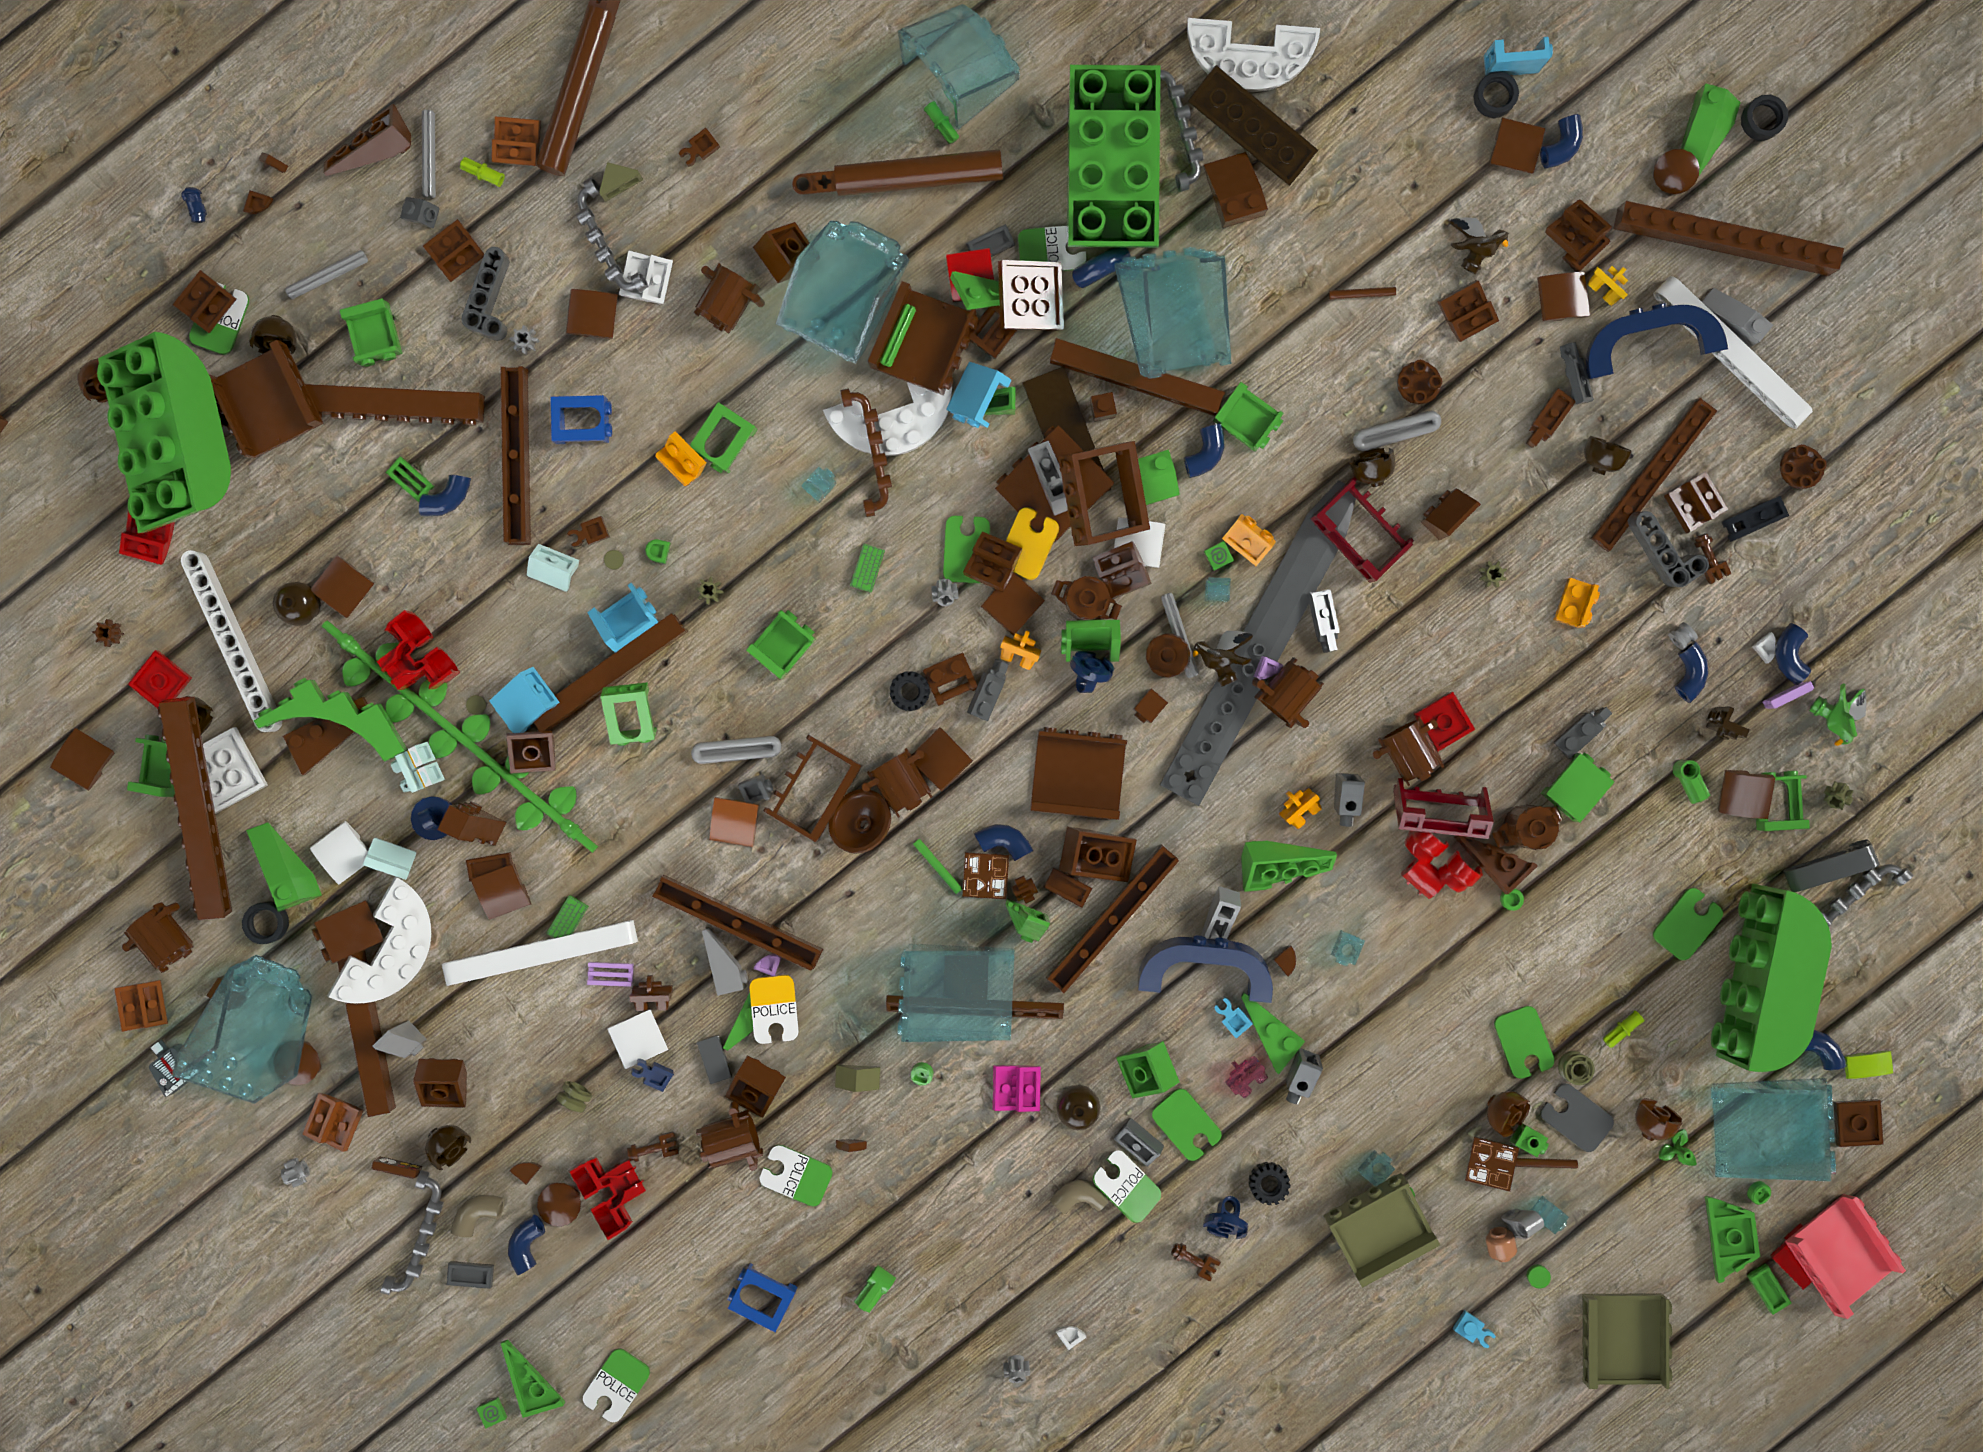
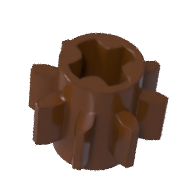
M106 619L105 624L101 622L96 623L98 627L95 631H92L97 637L96 643L104 642V647H111L112 643L120 644L119 639L124 635L120 630L121 624H113V621L110 619Z
M1021 876L1015 879L1016 885L1011 888L1017 901L1024 900L1025 904L1035 900L1033 895L1038 893V890L1032 878L1026 880L1025 876Z

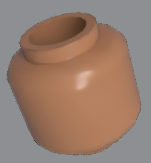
M1495 1227L1487 1234L1486 1244L1489 1256L1499 1262H1508L1516 1255V1241L1514 1234L1510 1230H1507L1505 1227Z

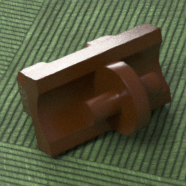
M648 975L646 982H639V986L632 987L629 1000L634 1003L636 1011L647 1010L648 1002H656V1009L659 1011L668 1010L673 986H662V981H654L653 975Z

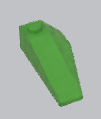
M1707 83L1696 92L1681 149L1691 152L1697 158L1700 167L1699 175L1735 124L1741 103L1728 89Z
M1272 841L1245 842L1241 856L1244 892L1266 890L1272 888L1274 883L1284 881L1287 884L1292 882V878L1301 875L1310 877L1333 869L1337 854L1333 851Z
M1007 899L1005 905L1017 933L1021 934L1020 938L1030 943H1033L1034 940L1039 942L1050 925L1048 915Z

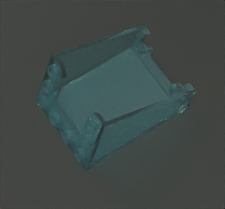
M1187 247L1183 248V252L1176 253V250L1163 251L1161 256L1150 253L1142 255L1143 258L1140 259L1124 257L1122 262L1115 263V271L1140 375L1156 378L1161 377V374H1165L1168 370L1196 365L1210 366V363L1219 362L1221 366L1232 364L1224 255L1216 254V251Z
M909 944L902 952L900 967L904 968V977H900L899 990H904L903 999H899L898 1013L903 1014L901 1019H899L897 1035L902 1036L901 1042L1011 1040L1015 948Z
M1827 1078L1712 1083L1711 1099H1713L1716 1157L1715 1177L1831 1181V1175H1836L1835 1151H1830V1142L1835 1143L1834 1129H1829V1120H1834L1832 1085L1827 1084Z

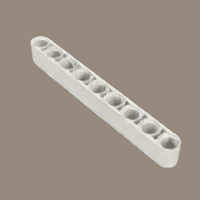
M1669 276L1653 293L1655 299L1660 304L1666 303V307L1693 305L1712 314L1721 324L1728 344L1727 350L1713 352L1712 354L1789 427L1797 429L1813 412L1811 406L1677 278ZM1684 326L1697 339L1695 333L1690 328Z
M186 551L181 557L182 567L254 722V720L259 718L258 714L268 708L274 710L277 707L209 558L201 552ZM195 556H197L198 563L194 567L192 564V560ZM206 576L207 584L203 587L201 581ZM215 596L217 601L215 606L212 607L210 601ZM224 616L226 623L221 627L220 619ZM233 636L235 644L230 647L229 639ZM241 656L244 658L242 667L238 665V659ZM250 676L253 678V685L251 687L247 685V679ZM259 696L262 698L263 701L261 707H258L256 704V700ZM282 721L272 724L269 728H258L256 724L255 726L262 732H275L281 728Z
M634 920L559 938L546 939L442 964L446 986L633 944L638 942Z

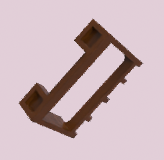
M808 734L806 739L813 742L806 756L797 752L796 756L803 761L795 774L786 771L784 774L791 778V781L784 793L777 790L774 791L773 794L780 798L774 810L772 811L770 808L765 807L763 811L812 841L818 842L836 808L863 765ZM817 746H820L850 764L851 767L815 828L810 832L778 812Z

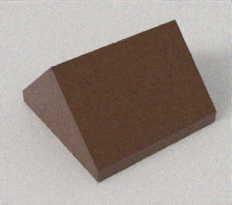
M552 731L506 734L510 773L556 771L555 742Z

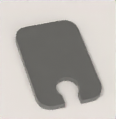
M1563 1083L1558 1086L1554 1094L1566 1099L1568 1103L1566 1110L1557 1112L1551 1104L1546 1102L1541 1109V1117L1582 1150L1592 1152L1612 1129L1614 1120L1611 1115L1573 1086Z

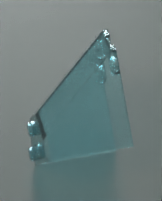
M964 4L906 26L898 31L902 63L906 65L918 55L942 84L943 92L954 105L955 126L958 130L1017 82L1020 70L1018 64L1011 58L1005 48L1006 43L999 34L995 36L990 30L992 27L985 17L980 18L975 11Z
M829 221L797 257L776 324L783 327L784 330L793 332L803 337L804 340L813 342L824 350L833 352L844 360L856 364L863 355L910 260L907 255L900 252L901 246L896 240L888 238L860 222L850 221L849 225H844L839 221Z
M258 955L231 966L177 1054L172 1076L253 1104L297 1077L312 1001V995L309 990H305L299 981L301 977L297 970L284 967L282 964L266 960Z

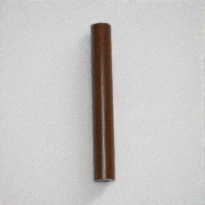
M1396 287L1329 291V300L1396 296Z
M1517 1158L1515 1167L1577 1169L1578 1161L1571 1159Z

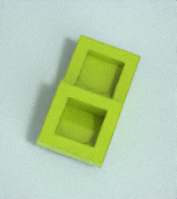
M1883 1050L1869 1054L1858 1053L1844 1056L1847 1065L1845 1067L1846 1079L1893 1074L1891 1051Z

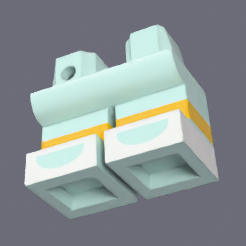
M428 742L415 745L406 752L395 756L396 760L391 763L393 771L395 773L402 772L405 780L400 782L403 792L411 791L413 793L445 780L437 762L423 766L436 760Z

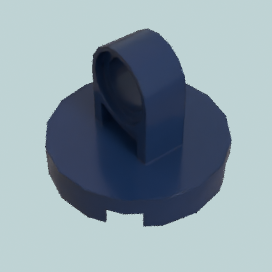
M1077 651L1070 662L1071 669L1078 675L1076 679L1077 691L1079 693H1092L1097 682L1103 683L1111 680L1115 669L1113 664L1105 657L1103 660L1096 658V653Z
M436 796L423 798L416 803L411 813V823L415 832L427 840H438L448 836L437 829L449 805L452 804L448 800Z
M1227 1196L1222 1199L1218 1204L1217 1213L1207 1214L1204 1217L1203 1227H1207V1231L1215 1236L1228 1238L1230 1234L1236 1235V1239L1245 1238L1249 1226L1247 1222L1239 1218L1240 1203L1233 1196ZM1226 1201L1233 1205V1213H1229L1225 1209Z

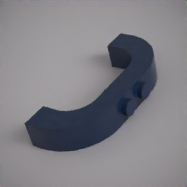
M1666 303L1653 305L1651 311L1643 312V308L1631 310L1628 316L1611 321L1593 337L1586 353L1585 365L1588 379L1614 374L1611 361L1612 349L1621 337L1628 334L1675 324L1684 325L1695 333L1699 343L1700 355L1727 350L1726 335L1719 321L1708 311L1697 306L1674 305L1666 307Z
M1196 935L1193 937H1174L1164 940L1155 945L1146 954L1139 968L1138 991L1161 993L1163 975L1170 966L1176 963L1193 962L1234 966L1242 969L1249 977L1247 990L1249 1001L1272 1003L1273 984L1269 968L1263 957L1250 946L1240 942L1229 941L1226 938L1206 939L1204 936Z

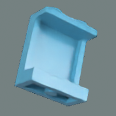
M1543 37L1533 51L1505 53L1504 40H1494L1484 54L1485 76L1499 71L1509 75L1539 73L1553 54L1552 44H1549V37Z
M969 362L946 410L954 414L952 418L961 423L967 421V424L975 428H979L980 425L988 428L989 423L983 420L986 409L997 386L1001 385L1008 388L1011 379L998 370Z
M632 583L628 584L631 592L602 613L595 607L587 612L605 644L614 652H617L658 623L654 615L657 611L650 602H646V593L641 587L636 588Z
M534 667L520 672L489 700L512 733L528 731L531 728L530 725L542 714L560 703Z

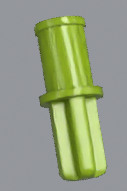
M464 157L460 162L461 170L477 176V179L480 181L483 179L498 187H501L504 182L505 174L489 168L486 163L480 164L467 157Z
M1634 1010L1621 1023L1617 1022V1026L1603 1037V1041L1607 1046L1613 1048L1624 1037L1631 1036L1630 1033L1645 1020Z

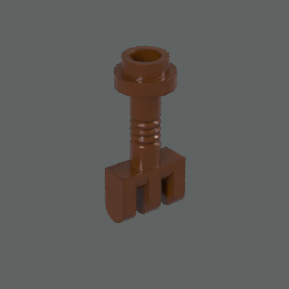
M1707 533L1695 537V547H1701L1709 562V568L1704 573L1710 585L1715 583L1714 576L1718 581L1723 579L1721 570L1726 577L1731 575L1727 562L1721 561L1718 563L1709 544L1713 541L1712 537L1708 536Z
M674 1132L660 1134L659 1143L637 1148L636 1144L631 1145L630 1148H627L629 1160L638 1162L640 1156L662 1151L664 1158L679 1154L678 1149L669 1150V1147L677 1145L676 1140L667 1142L668 1138L675 1136Z
M1176 1243L1171 1250L1173 1258L1177 1261L1184 1259L1199 1267L1196 1272L1198 1276L1211 1281L1213 1277L1207 1274L1206 1271L1208 1270L1215 1274L1217 1269L1210 1264L1213 1263L1219 1266L1221 1261L1209 1254H1206L1203 1260L1186 1251L1187 1247L1183 1243Z

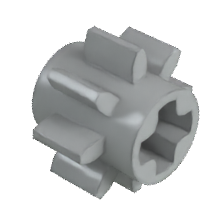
M525 325L522 326V330L514 329V337L510 338L512 342L516 343L513 349L518 351L522 348V353L527 355V350L532 349L536 351L534 348L535 343L540 342V340L533 337L536 331L531 329L528 332ZM524 336L528 340L527 343H523L522 338Z
M940 579L936 582V586H931L933 602L937 601L941 606H949L954 602V599L959 598L957 584H952L949 579Z
M298 1158L284 1163L285 1168L281 1170V1177L286 1185L292 1183L294 1188L307 1182L306 1177L310 1175V1171L305 1161L299 1162Z
M1021 1355L1008 1357V1363H1003L1004 1377H1009V1382L1022 1383L1026 1380L1025 1376H1030L1029 1361H1024V1357Z

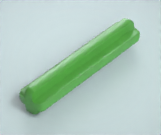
M905 304L880 359L881 364L891 367L916 312L915 307Z

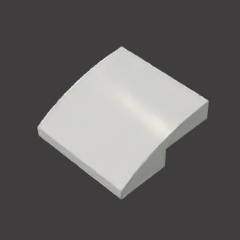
M628 251L623 272L624 280L631 282V276L640 272L645 277L649 287L642 292H639L637 289L625 291L620 288L619 295L664 304L673 261L654 255L647 256Z
M1118 517L1117 530L1129 527L1127 518ZM1149 521L1150 530L1115 538L1114 548L1133 541L1145 567L1159 568L1166 524Z
M344 821L310 847L317 860L338 885L364 866L363 863L369 851L360 840V835L347 821Z
M650 1009L607 1028L625 1069L636 1065L637 1059L647 1060L668 1050Z

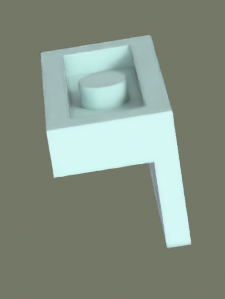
M538 544L529 556L527 576L563 591H568L571 576L578 568L579 560Z
M374 838L363 865L406 880L415 859L416 851Z

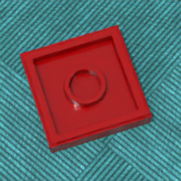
M155 650L128 685L158 709L160 702L166 699L177 698L192 677L159 650Z
M1454 692L1448 693L1414 713L1415 718L1418 719V716H1420L1424 724L1429 722L1430 719H1436L1438 723L1437 728L1427 731V734L1438 752L1476 730Z

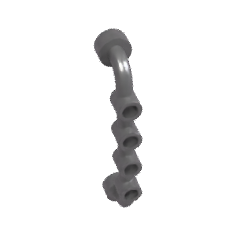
M1161 70L1160 79L1167 83L1168 96L1173 103L1174 116L1180 127L1181 140L1185 144L1187 160L1192 168L1189 176L1185 172L1175 175L1177 189L1179 192L1189 190L1190 184L1196 182L1201 172L1199 162L1203 161V152L1201 148L1195 149L1193 141L1197 140V132L1194 126L1189 127L1187 119L1191 118V112L1188 105L1182 106L1180 98L1185 97L1183 85H1176L1173 76L1169 72Z
M590 177L583 182L585 187L578 194L577 203L580 212L576 214L577 219L583 226L585 224L588 225L590 230L585 233L591 244L597 243L599 250L595 251V255L601 263L606 262L608 269L604 272L610 282L615 281L625 291L637 289L639 292H642L649 287L645 277L640 272H637L631 276V282L624 280L623 272L613 258L614 254L606 244L604 234L594 220L595 216L586 203V198L589 194L592 197L600 194V186L593 177Z
M1893 864L1883 865L1877 870L1873 868L1865 871L1862 875L1865 880L1860 885L1857 882L1852 883L1846 889L1849 895L1843 900L1840 897L1835 898L1829 904L1832 910L1827 914L1823 911L1821 912L1828 927L1834 919L1845 913L1851 904L1862 898L1869 888L1880 882L1885 874L1893 873L1895 876L1892 879L1898 886L1907 883L1913 877V874L1908 868L1901 869Z
M421 1170L415 1184V1188L422 1190L426 1186L430 1187L432 1196L426 1209L405 1278L402 1282L396 1283L395 1277L387 1275L381 1288V1293L390 1295L391 1291L401 1292L411 1286L414 1277L419 1278L422 1272L423 1265L419 1264L421 1256L426 1257L430 1244L426 1243L428 1235L433 1236L437 1223L433 1222L435 1214L440 1215L444 1202L439 1201L441 1197L440 1185L436 1180L429 1177L430 1172Z

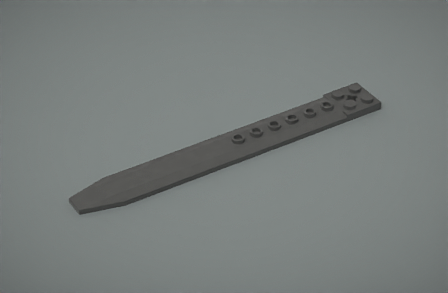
M1340 480L1332 486L1306 515L1243 631L1251 633L1253 638L1236 649L1234 653L1241 657L1250 658L1251 662L1246 665H1230L1231 669L1236 672L1235 675L1238 680L1223 687L1216 680L1160 783L1161 786L1198 806L1201 804L1257 700L1254 696L1260 689L1253 686L1252 681L1256 678L1253 676L1261 657L1264 656L1278 662L1309 605L1307 594L1316 592L1338 551L1335 545L1310 518L1345 485ZM1349 491L1325 513L1336 524L1337 527L1335 529L1344 539L1347 535L1356 498ZM1266 678V679H1261V680L1265 681V684H1266L1268 678ZM1193 770L1196 777L1195 780L1186 782L1184 773Z

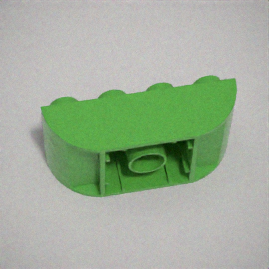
M1070 65L1067 171L1068 247H1159L1161 65Z
M153 332L98 358L97 376L101 385L105 387L109 404L107 419L109 426L116 434L119 447L118 467L126 478L130 495L128 510L136 521L138 533L152 531L217 504L228 490L231 478V464L211 378L199 357L186 344L175 337L161 332Z
M1752 883L1751 892L1745 891L1740 898L1738 912L1739 916L1745 918L1742 934L1735 935L1730 944L1729 957L1731 961L1736 963L1732 979H1725L1721 987L1720 1001L1721 1004L1726 1005L1723 1023L1717 1022L1713 1027L1711 1045L1714 1049H1717L1716 1056L1748 1071L1769 1072L1783 1068L1795 1061L1806 1050L1813 1037L1832 943L1828 924L1823 914L1811 901L1795 892Z

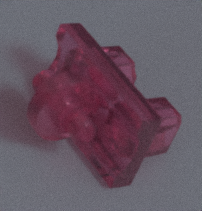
M1255 1056L1249 1061L1245 1059L1240 1065L1234 1060L1231 1064L1235 1069L1229 1073L1231 1077L1225 1083L1235 1095L1239 1094L1246 1098L1252 1092L1248 1085L1254 1079L1258 1084L1268 1079L1264 1071L1266 1068Z

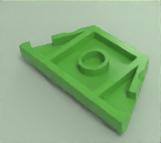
M1705 1196L1715 1279L1718 1283H1722L1725 1281V1277L1734 1271L1739 1272L1747 1263H1752L1760 1257L1755 1213L1731 1203Z

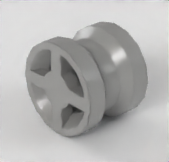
M1685 622L1679 624L1676 631H1671L1668 634L1674 645L1681 650H1685L1688 643L1698 639L1696 632Z

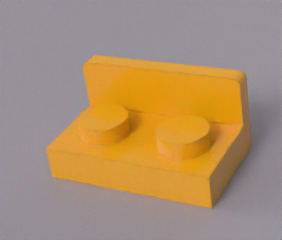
M676 431L668 437L665 446L655 455L684 486L689 485L698 478L707 463Z
M1241 514L1222 539L1257 566L1276 541L1269 531L1260 529L1253 518Z
M1571 577L1568 578L1554 620L1576 628H1584L1592 619V612H1590L1592 606L1599 599V585H1591Z

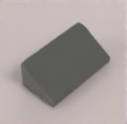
M1132 1118L1125 1123L1114 1137L1115 1141L1147 1167L1160 1156L1164 1148L1160 1141Z

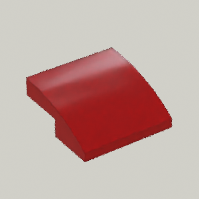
M990 248L946 255L953 302L962 300L950 279L952 272L956 271L994 280Z
M128 510L126 531L121 533L119 554L160 565L164 564L175 522L149 532L138 533L136 521Z
M1800 1223L1790 1233H1788L1784 1237V1239L1787 1240L1788 1238H1790L1793 1234L1800 1230L1803 1227V1225ZM1786 1242L1770 1254L1774 1261L1802 1290L1812 1283Z

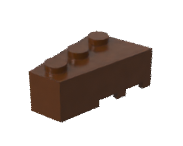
M470 801V803L464 802L463 804L449 805L437 830L457 840L473 842L477 838L481 844L487 842L490 845L496 846L507 822L481 810V805Z

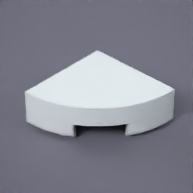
M1769 632L1752 646L1765 663L1771 662L1775 656L1776 638L1772 632Z
M1063 1326L1056 1329L1057 1335L1068 1350L1086 1338V1334L1074 1326Z

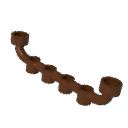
M849 388L843 389L840 392L844 408L853 406L852 401H857L861 404L880 493V498L876 502H872V498L863 500L866 517L875 516V511L882 509L887 504L889 499L888 488L892 487L890 475H885L883 466H887L885 452L880 453L879 444H883L881 431H876L874 422H878L876 408L871 409L870 402L864 394L859 392L850 393Z

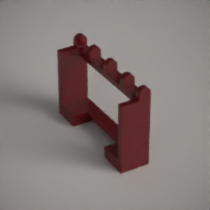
M1353 476L1310 520L1369 583L1377 581L1414 545V540L1412 537L1406 541L1401 538L1396 532L1401 525L1396 523L1391 527L1381 516L1386 509L1381 507L1376 511L1366 500L1371 493L1366 491L1362 495L1354 486L1357 479ZM1347 491L1359 501L1400 546L1378 569L1368 559L1364 560L1335 529L1337 527L1336 524L1325 514Z
M1398 778L1397 785L1394 784L1393 793L1399 829L1489 839L1494 820L1487 787H1482L1481 793H1478L1477 796H1464V793L1458 791L1457 795L1442 793L1441 789H1436L1435 792L1420 791L1419 787L1415 786L1413 790L1404 789L1403 778ZM1406 799L1478 807L1479 815L1470 814L1468 822L1425 818V809L1407 807Z

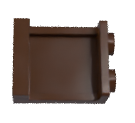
M366 900L314 922L315 928L311 929L315 940H321L324 948L321 949V953L325 961L330 960L331 964L384 941Z

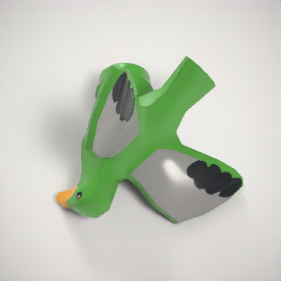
M1843 683L1840 686L1839 699L1834 705L1829 704L1826 698L1818 696L1810 707L1809 711L1814 716L1820 715L1825 717L1828 729L1840 737L1834 743L1835 746L1849 744L1853 741L1854 737H1857L1855 721L1866 715L1865 689H1860L1854 698L1847 702L1846 684Z

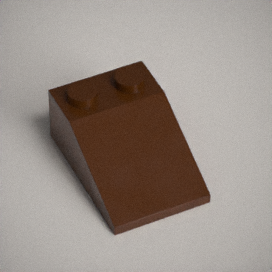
M1246 152L1203 165L1222 229L1265 216L1268 210L1266 200Z
M1067 826L1059 870L1070 875L1128 882L1137 839Z

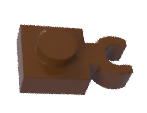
M704 128L689 140L691 147L681 149L679 155L681 158L687 154L691 155V158L686 161L687 166L691 167L695 164L698 156L705 160L718 150L720 145L708 129Z
M602 516L581 523V531L570 530L567 533L568 536H578V540L571 544L573 547L581 546L584 540L587 541L588 545H592L610 538Z

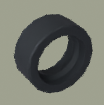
M1500 71L1484 76L1475 88L1474 104L1477 110L1486 117L1499 118L1508 114L1517 103L1519 97V88L1515 79L1509 74ZM1490 83L1502 84L1507 89L1509 99L1504 106L1497 108L1486 102L1483 93L1486 86Z
M1771 94L1761 95L1752 100L1744 108L1741 115V126L1744 132L1750 138L1757 141H1765L1775 137L1784 129L1788 121V109L1785 103L1779 97ZM1764 105L1774 111L1776 125L1772 129L1763 130L1755 124L1753 111L1756 107Z
M272 901L260 902L250 906L242 919V929L245 936L257 944H269L281 939L289 927V917L286 910L278 912L275 903ZM261 910L272 911L277 918V929L269 936L260 935L254 927V917Z

